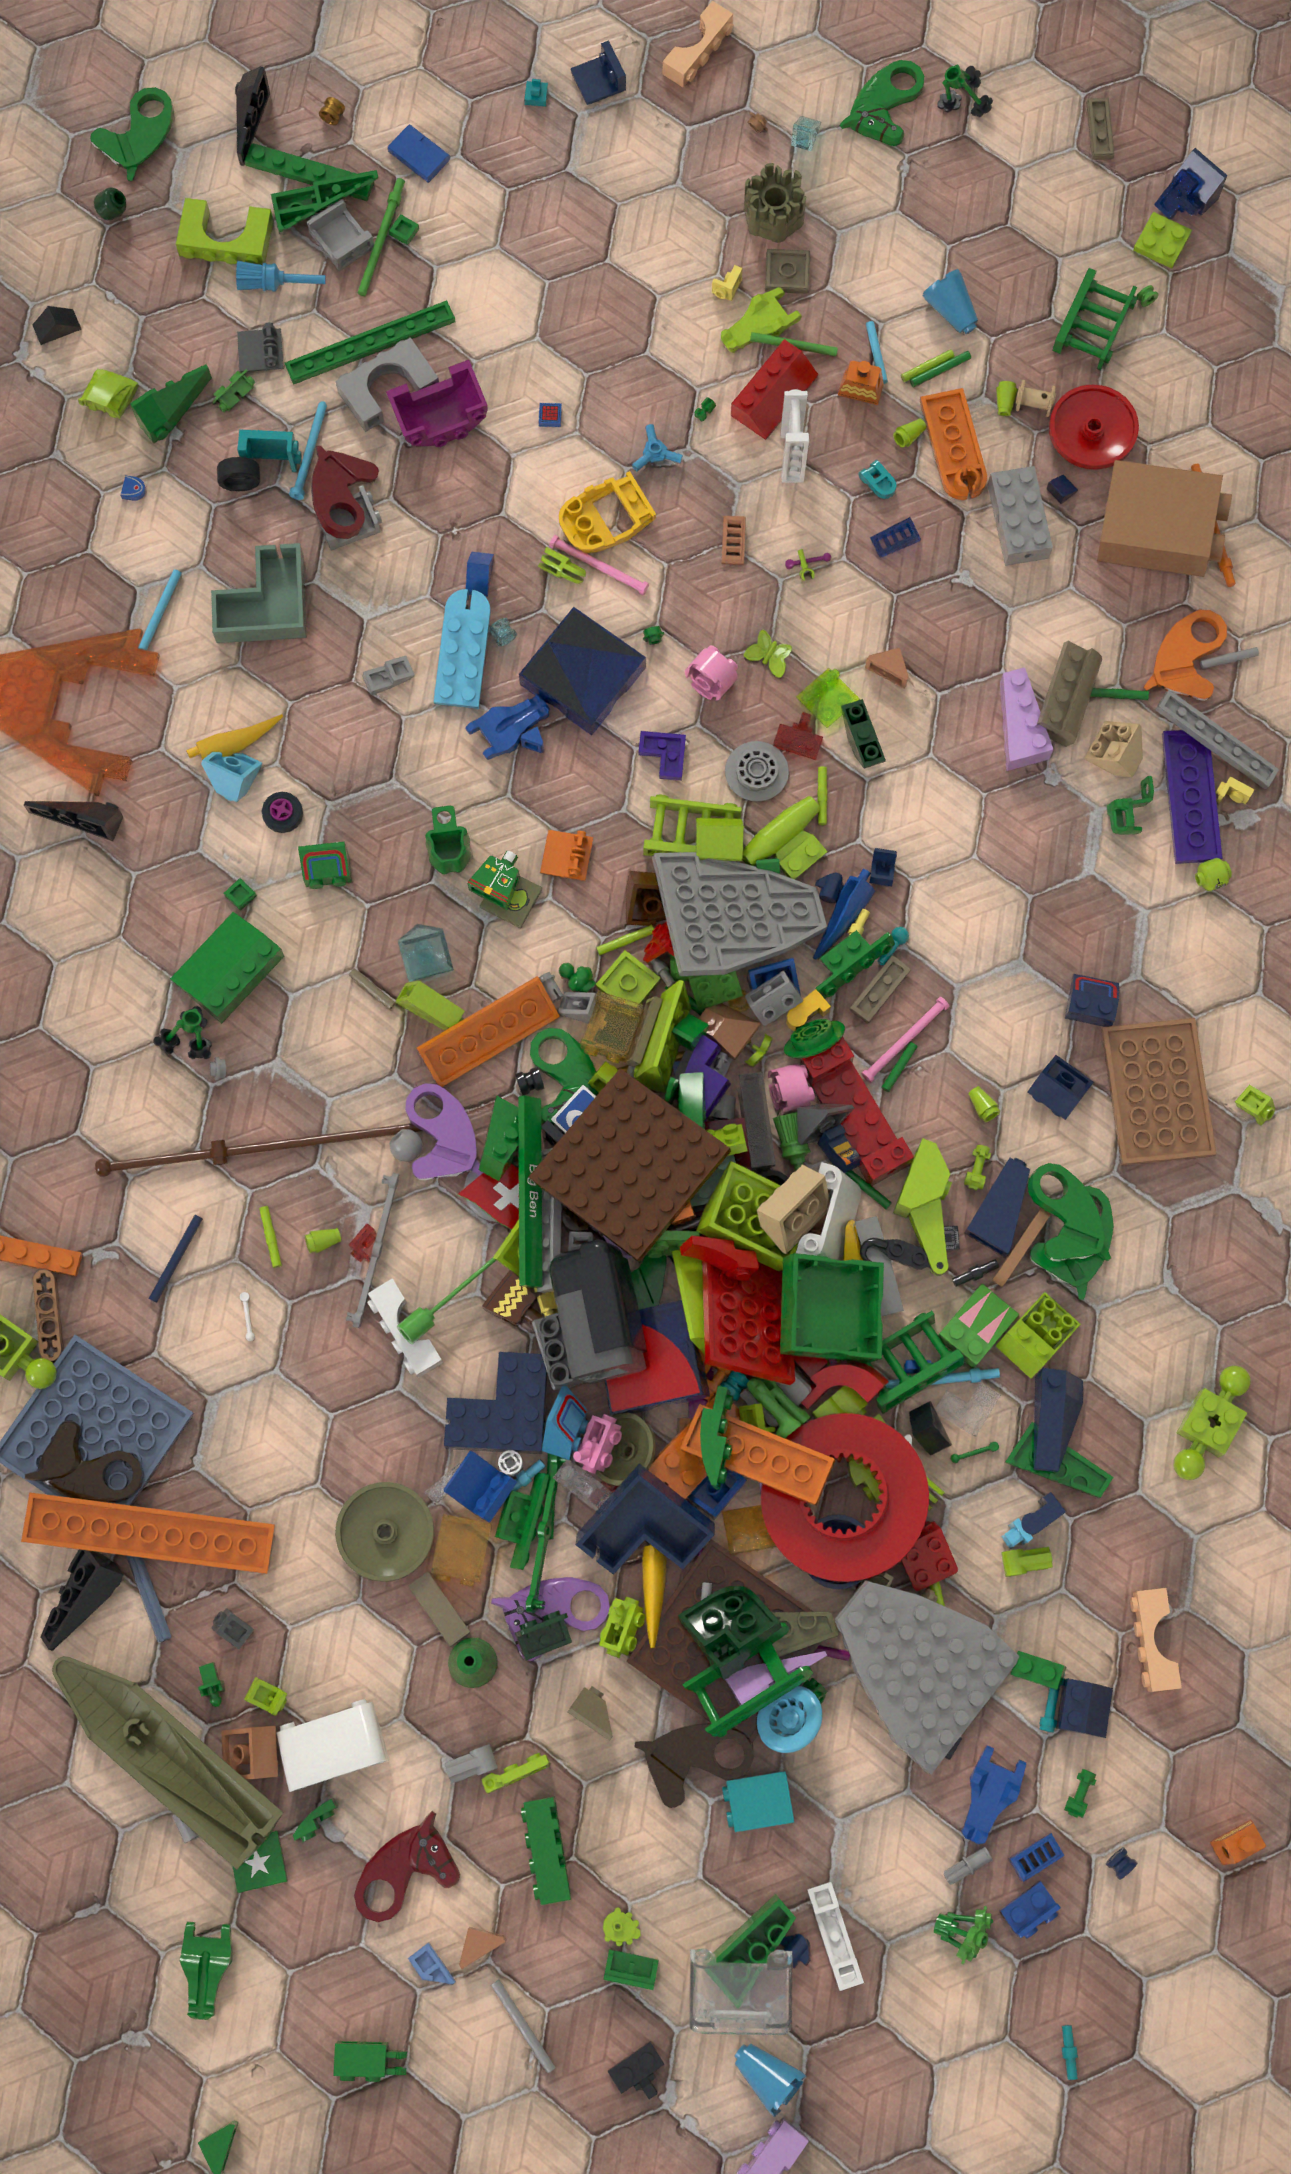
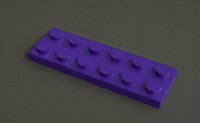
M1183 730L1163 731L1162 742L1175 864L1203 863L1214 858L1223 859L1211 750Z

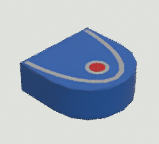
M125 475L121 498L132 501L142 499L146 493L144 482L140 478Z

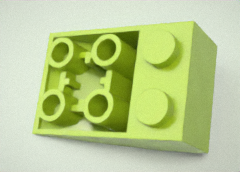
M1044 1292L996 1344V1347L1032 1379L1081 1324Z

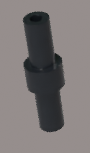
M994 1259L981 1266H972L968 1268L967 1272L952 1278L955 1287L971 1280H979L983 1278L984 1274L999 1268V1264Z

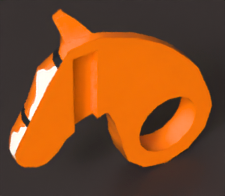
M1197 610L1178 621L1161 643L1156 655L1153 675L1143 688L1147 691L1154 686H1159L1166 691L1171 690L1175 694L1205 701L1209 699L1213 694L1214 686L1210 681L1197 674L1193 662L1220 649L1227 637V625L1222 617L1211 610ZM1197 622H1207L1215 628L1217 637L1210 643L1199 642L1193 637L1191 626Z

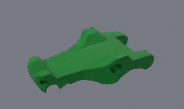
M187 1921L180 1956V1963L188 1981L189 2007L187 2015L192 2019L208 2020L215 2015L218 1986L224 1973L232 1963L231 1925L222 1924L221 1938L195 1936V1922Z

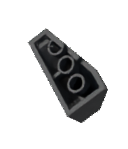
M261 66L244 73L241 81L237 82L235 87L237 156L241 166L245 165L246 156L253 143L270 96L265 67Z
M63 801L24 802V807L28 813L110 841H114L123 819L119 807L109 802H106V804L99 802Z
M79 1549L70 1563L68 1572H71L66 1587L61 1585L59 1604L51 1610L40 1637L48 1650L53 1651L120 1585L124 1574L116 1563L100 1552Z

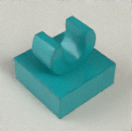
M541 79L527 81L525 105L546 107L548 83L541 82Z

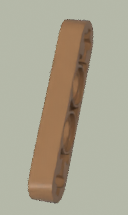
M1040 1208L992 1281L1003 1287L1052 1213Z
M42 1269L36 1272L33 1277L39 1352L42 1358L55 1363L63 1352L57 1280L52 1272ZM44 1275L51 1279L46 1283V1287L49 1292L52 1291V1294H39V1292H45L44 1286L39 1283L40 1280H43ZM45 1298L53 1300V1307L48 1311L41 1309V1302ZM49 1321L54 1322L56 1326L55 1331L52 1334H45L43 1331L44 1324ZM57 1337L56 1341L52 1340V1346L58 1350L51 1358L50 1355L46 1354V1351L50 1350V1343L48 1341L44 1342V1339H54Z

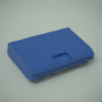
M410 124L387 148L390 154L428 183L450 160V155Z

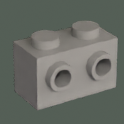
M782 971L745 995L750 1008L763 1026L776 1021L781 1015L803 1002L798 990L785 971Z

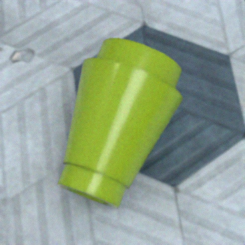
M1001 381L999 386L996 387L998 415H1011L1018 392L1016 383Z
M919 418L897 427L893 433L895 442L902 448L905 446L909 447L926 430V424Z
M980 1086L975 1087L968 1093L980 1119L989 1122L1000 1114L999 1105Z
M338 1228L309 1231L310 1234L304 1235L309 1253L315 1252L317 1254L341 1242Z

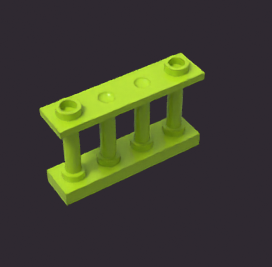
M662 794L656 795V797L650 796V808L656 809L653 836L650 840L644 839L643 855L653 856L654 853L696 852V844L687 845L684 842L688 813L702 814L701 818L719 816L729 819H741L742 807H737L733 803L720 805L672 799ZM665 810L679 811L676 837L672 843L663 842L661 839Z

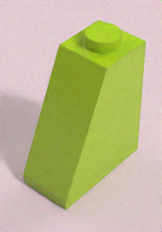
M419 980L406 983L395 1000L397 1005L444 1031L464 1020L462 1015L465 1011Z

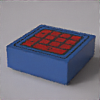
M562 403L539 404L538 423L540 427H561Z

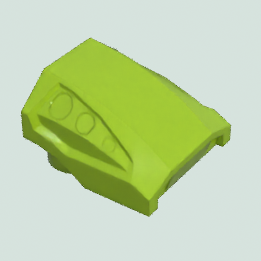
M97 369L82 397L78 398V402L83 406L85 404V406H88L93 411L101 410L104 413L107 412L113 418L120 419L125 409L132 402L139 384L122 375Z

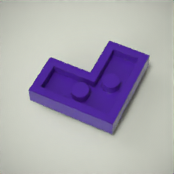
M641 731L639 755L661 757L659 779L682 781L686 735Z

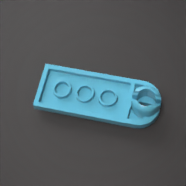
M462 589L454 592L448 598L445 605L433 702L438 705L479 709L491 609L487 598L476 590H472L470 610L466 609L469 592L468 589Z

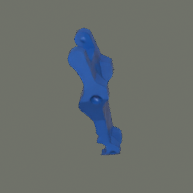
M536 694L532 699H527L513 707H492L483 716L470 722L465 729L469 735L479 730L491 746L483 752V755L487 760H490L502 754L515 751L521 740V735L526 733L529 728L541 719L549 717V707L543 698Z
M988 1745L984 1748L970 1776L971 1803L961 1830L966 1839L977 1844L986 1843L988 1834L998 1815L1017 1800L1026 1768V1762L1020 1759L1016 1764L1014 1772L991 1762L990 1759L994 1748Z

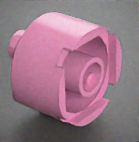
M710 645L708 648L703 649L685 669L686 678L690 676L693 681L690 685L699 694L710 700L713 697H716V700H720L737 680L736 670L738 666L732 659H727L720 654L716 647Z
M793 1064L768 1071V1078H772V1084L768 1085L770 1096L775 1109L781 1110L780 1116L795 1113L797 1108L810 1106V1101L815 1100L813 1089L808 1087L806 1078H808V1073L805 1065Z

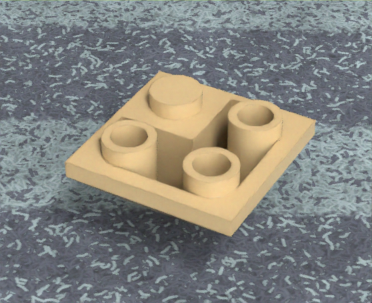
M1105 721L1085 756L1086 761L1115 776L1133 777L1143 759L1142 726L1135 723Z

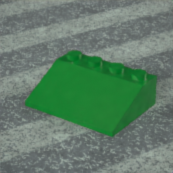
M232 912L170 980L222 1024L284 958L282 949L264 933Z

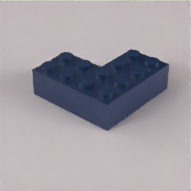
M499 1352L496 1400L447 1397L446 1421L450 1424H445V1449L488 1452L513 1450L517 1453L542 1454L547 1370L542 1354Z
M639 1463L579 1530L575 1545L592 1559L596 1555V1547H600L597 1551L596 1562L613 1575L644 1540L681 1569H684L715 1535V1523Z

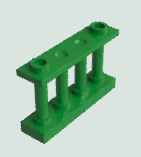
M1088 268L1056 337L1052 351L1061 354L1064 346L1067 348L1071 346L1100 358L1097 369L1101 371L1104 363L1109 364L1114 352L1110 349L1128 310H1133L1138 299L1135 296L1137 287L1133 286L1129 296L1098 284V281L1094 280L1097 271ZM1096 292L1125 304L1121 314L1090 302L1089 298H1086L1088 293ZM1080 310H1088L1117 323L1111 332L1082 320L1078 314ZM1072 328H1079L1108 340L1105 349H1100L1073 338V335L1070 334Z
M933 1311L927 1314H919L914 1318V1322L882 1340V1355L900 1380L899 1385L893 1389L885 1386L879 1392V1397L876 1400L877 1407L882 1414L964 1365V1356L960 1350L949 1351L931 1326L935 1323ZM924 1331L940 1354V1360L934 1364L928 1363L911 1337ZM901 1343L904 1344L920 1367L919 1373L912 1377L906 1374L891 1352V1349ZM861 1362V1363H864V1364H867V1365L873 1367V1366L871 1365V1363Z

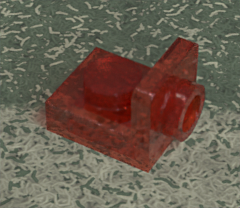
M368 1223L348 1244L352 1250L350 1254L359 1262L363 1260L367 1263L370 1262L371 1258L363 1251V1248H369L376 1239V1231Z

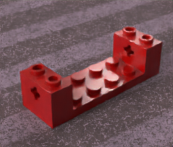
M842 1036L834 1046L811 1057L802 1058L800 1065H805L808 1073V1078L806 1079L820 1103L849 1104L854 1107L841 1125L846 1131L845 1137L860 1156L859 1170L866 1182L873 1186L910 1166L914 1156L903 1137L897 1139L853 1065L854 1054Z

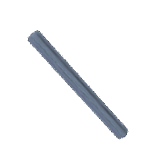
M126 1555L158 1642H164L171 1638V1634L142 1557Z

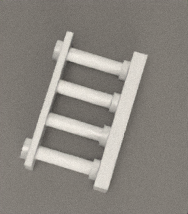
M798 389L785 391L780 432V438H785L781 473L782 483H804L809 433H803L808 394L807 391Z

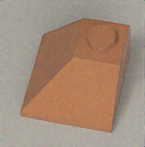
M723 1003L706 1008L698 1018L709 1024L706 1037L717 1043L721 1048L720 1052L727 1054L733 1060L737 1059L761 1026L760 1022Z

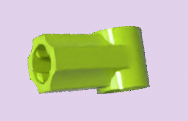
M1049 1547L1001 1552L1006 1577L1023 1575L1029 1571L1053 1567Z

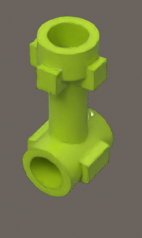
M976 1145V1149L973 1150L972 1156L976 1157L973 1171H967L964 1185L968 1186L969 1189L977 1191L978 1189L982 1190L984 1187L986 1176L981 1174L985 1159L989 1160L991 1153H989L990 1148L987 1146Z

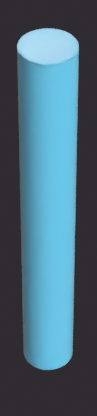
M869 321L866 323L874 363L875 366L881 368L883 383L886 384L888 380L875 324L873 321Z

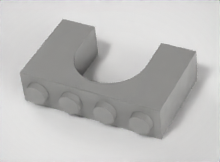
M411 337L405 341L398 342L395 347L379 353L376 358L360 364L357 369L341 375L335 381L338 393L365 432L384 422L382 410L369 392L373 382L380 376L385 374L401 375L411 383L415 391L439 383L438 376Z

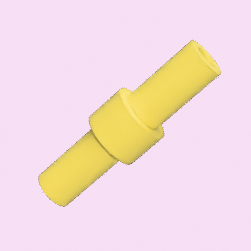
M861 910L855 924L852 923L850 926L849 935L857 930L862 936L863 926L870 914L868 910Z

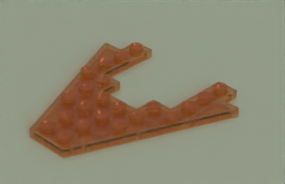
M133 629L0 654V731L95 796H99L104 777L127 781L132 759L128 756L67 745L72 727L71 724L51 719L61 680L83 685L89 664L154 677L160 655L157 652L138 649L143 635L142 629Z

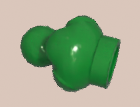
M563 963L559 967L561 978L569 979L568 987L572 991L587 993L596 984L592 979L593 974L589 967L580 966L577 968L576 973L573 965L570 963Z

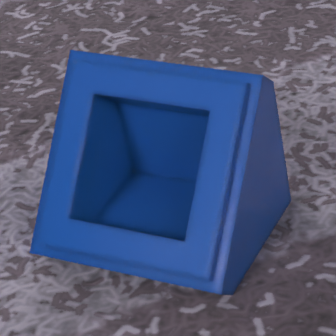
M538 726L521 735L522 747L543 753L544 745Z

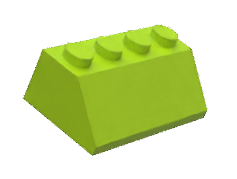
M675 1250L672 1251L689 1337L705 1355L702 1260L681 1256V1251Z

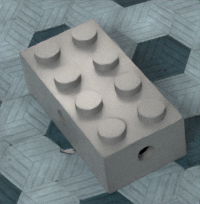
M1035 466L990 473L987 486L1005 566L1049 559L1053 546Z

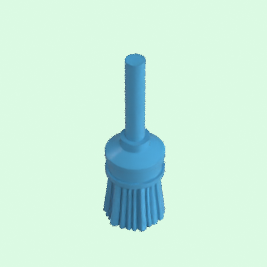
M238 261L236 266L237 290L263 289V291L270 290L276 292L279 285H284V283L326 284V275L285 274L284 271H279L276 263H263V265Z

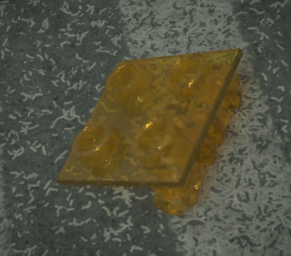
M761 1505L722 1511L730 1555H737V1553L743 1552L751 1553V1551L755 1550L759 1552L761 1549L777 1547L766 1528Z

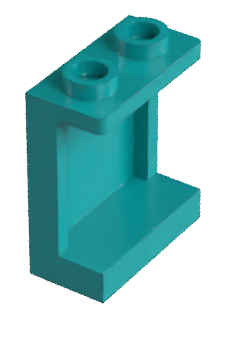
M239 429L237 447L239 457L253 460H289L292 472H297V464L301 465L302 455L301 451H299V442L295 440L293 432Z
M786 1771L726 1781L727 1786L722 1787L724 1802L729 1801L731 1812H726L728 1827H733L734 1832L794 1823Z

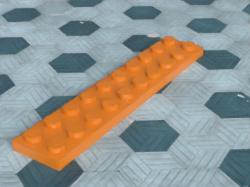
M29 1492L21 1542L268 1574L275 1524Z

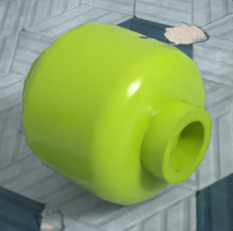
M1214 858L1199 864L1197 873H1195L1197 884L1207 891L1228 885L1229 879L1232 877L1229 864L1220 858Z

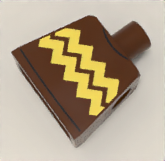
M509 1270L482 1305L486 1312L515 1327H518L523 1319L532 1325V1321L541 1319L543 1316L533 1308L538 1301L537 1297L528 1287L519 1286V1278L511 1270Z

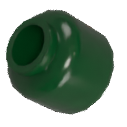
M106 188L94 198V208L97 214L104 220H113L122 215L126 210V198L116 188Z

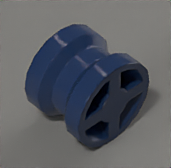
M1122 1847L1105 1864L1108 1868H1113L1116 1872V1877L1121 1880L1138 1863L1135 1859H1131L1127 1855V1850Z

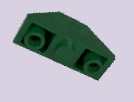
M863 699L842 705L841 710L847 738L853 754L861 766L865 769L886 762Z

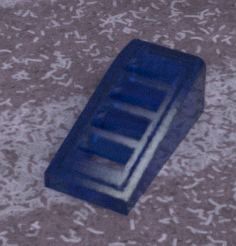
M911 517L870 537L880 558L921 540ZM907 528H908V530H909V532H910V534H911V535L908 536V537L906 536V534H905V532H904V530L907 529ZM900 532L903 540L899 541L895 533ZM890 535L895 542L893 545L890 544L887 538ZM880 539L884 540L887 548H882L879 542Z

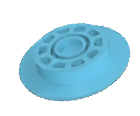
M797 1686L758 1711L757 1729L761 1740L770 1749L781 1753L795 1752L807 1746L817 1735L822 1723L820 1701L811 1690L803 1686Z

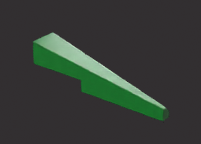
M377 170L313 182V186L271 194L279 233L377 180Z

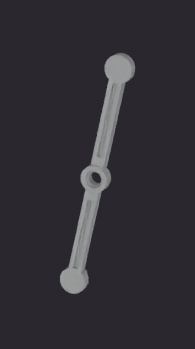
M393 1173L390 1177L383 1175L382 1183L388 1184L389 1190L373 1245L357 1312L355 1314L348 1312V1317L346 1316V1321H351L355 1328L361 1327L377 1260L381 1256L382 1241L399 1182V1174Z

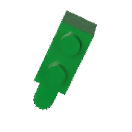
M337 2041L335 2043L333 2076H340V2081H355V2077H365L367 2082H380L381 2077L386 2075H406L407 2068L401 2066L387 2067L388 2058H407V2051L388 2050V2042Z

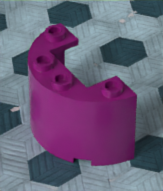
M469 360L448 367L451 378L410 393L407 383L386 391L403 436L408 443L413 446L443 447L447 442L467 437L468 432L486 418L488 405Z

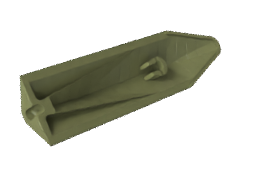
M63 1656L54 1662L52 1667L53 1675L87 1737L236 1870L265 1842L283 1815V1812L141 1687L132 1681L71 1657Z

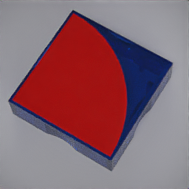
M682 1300L639 1309L647 1352L643 1353L646 1369L604 1381L610 1415L634 1414L652 1410L664 1404H680L710 1397L704 1362L699 1348L690 1340Z

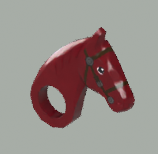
M431 1811L420 1825L410 1828L389 1840L364 1867L356 1886L354 1898L357 1910L366 1919L375 1922L392 1919L402 1909L406 1890L413 1872L432 1876L444 1888H450L459 1881V1869L443 1838L433 1826L436 1817L435 1812ZM375 1880L387 1881L394 1889V1903L386 1911H374L365 1901L366 1888Z

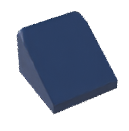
M1064 474L1048 482L1046 488L1060 504L1064 503L1078 491Z

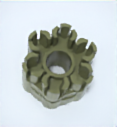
M768 163L761 170L760 176L755 175L752 176L751 180L749 178L746 180L744 212L750 234L780 243L803 226L806 196H804L805 193L801 189L802 175L799 171L795 170L794 178H792V170H785L782 176V169L778 165L775 167L774 173V163Z

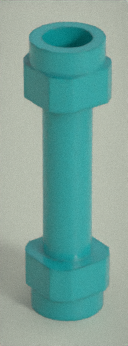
M1063 1677L1061 1686H1064V1681H1065V1678H1064V1677ZM1049 1688L1045 1715L1040 1717L1039 1730L1054 1733L1057 1725V1720H1054L1059 1695L1058 1690Z

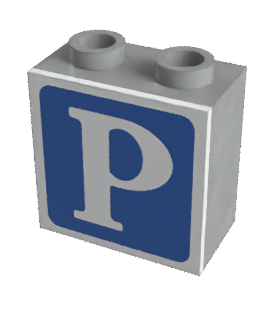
M582 1085L551 1119L555 1123L554 1126L564 1135L596 1096L586 1086Z

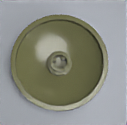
M392 1482L374 1483L359 1489L343 1505L336 1522V1543L345 1563L357 1574L374 1581H395L413 1573L426 1560L434 1540V1522L424 1500L410 1488Z

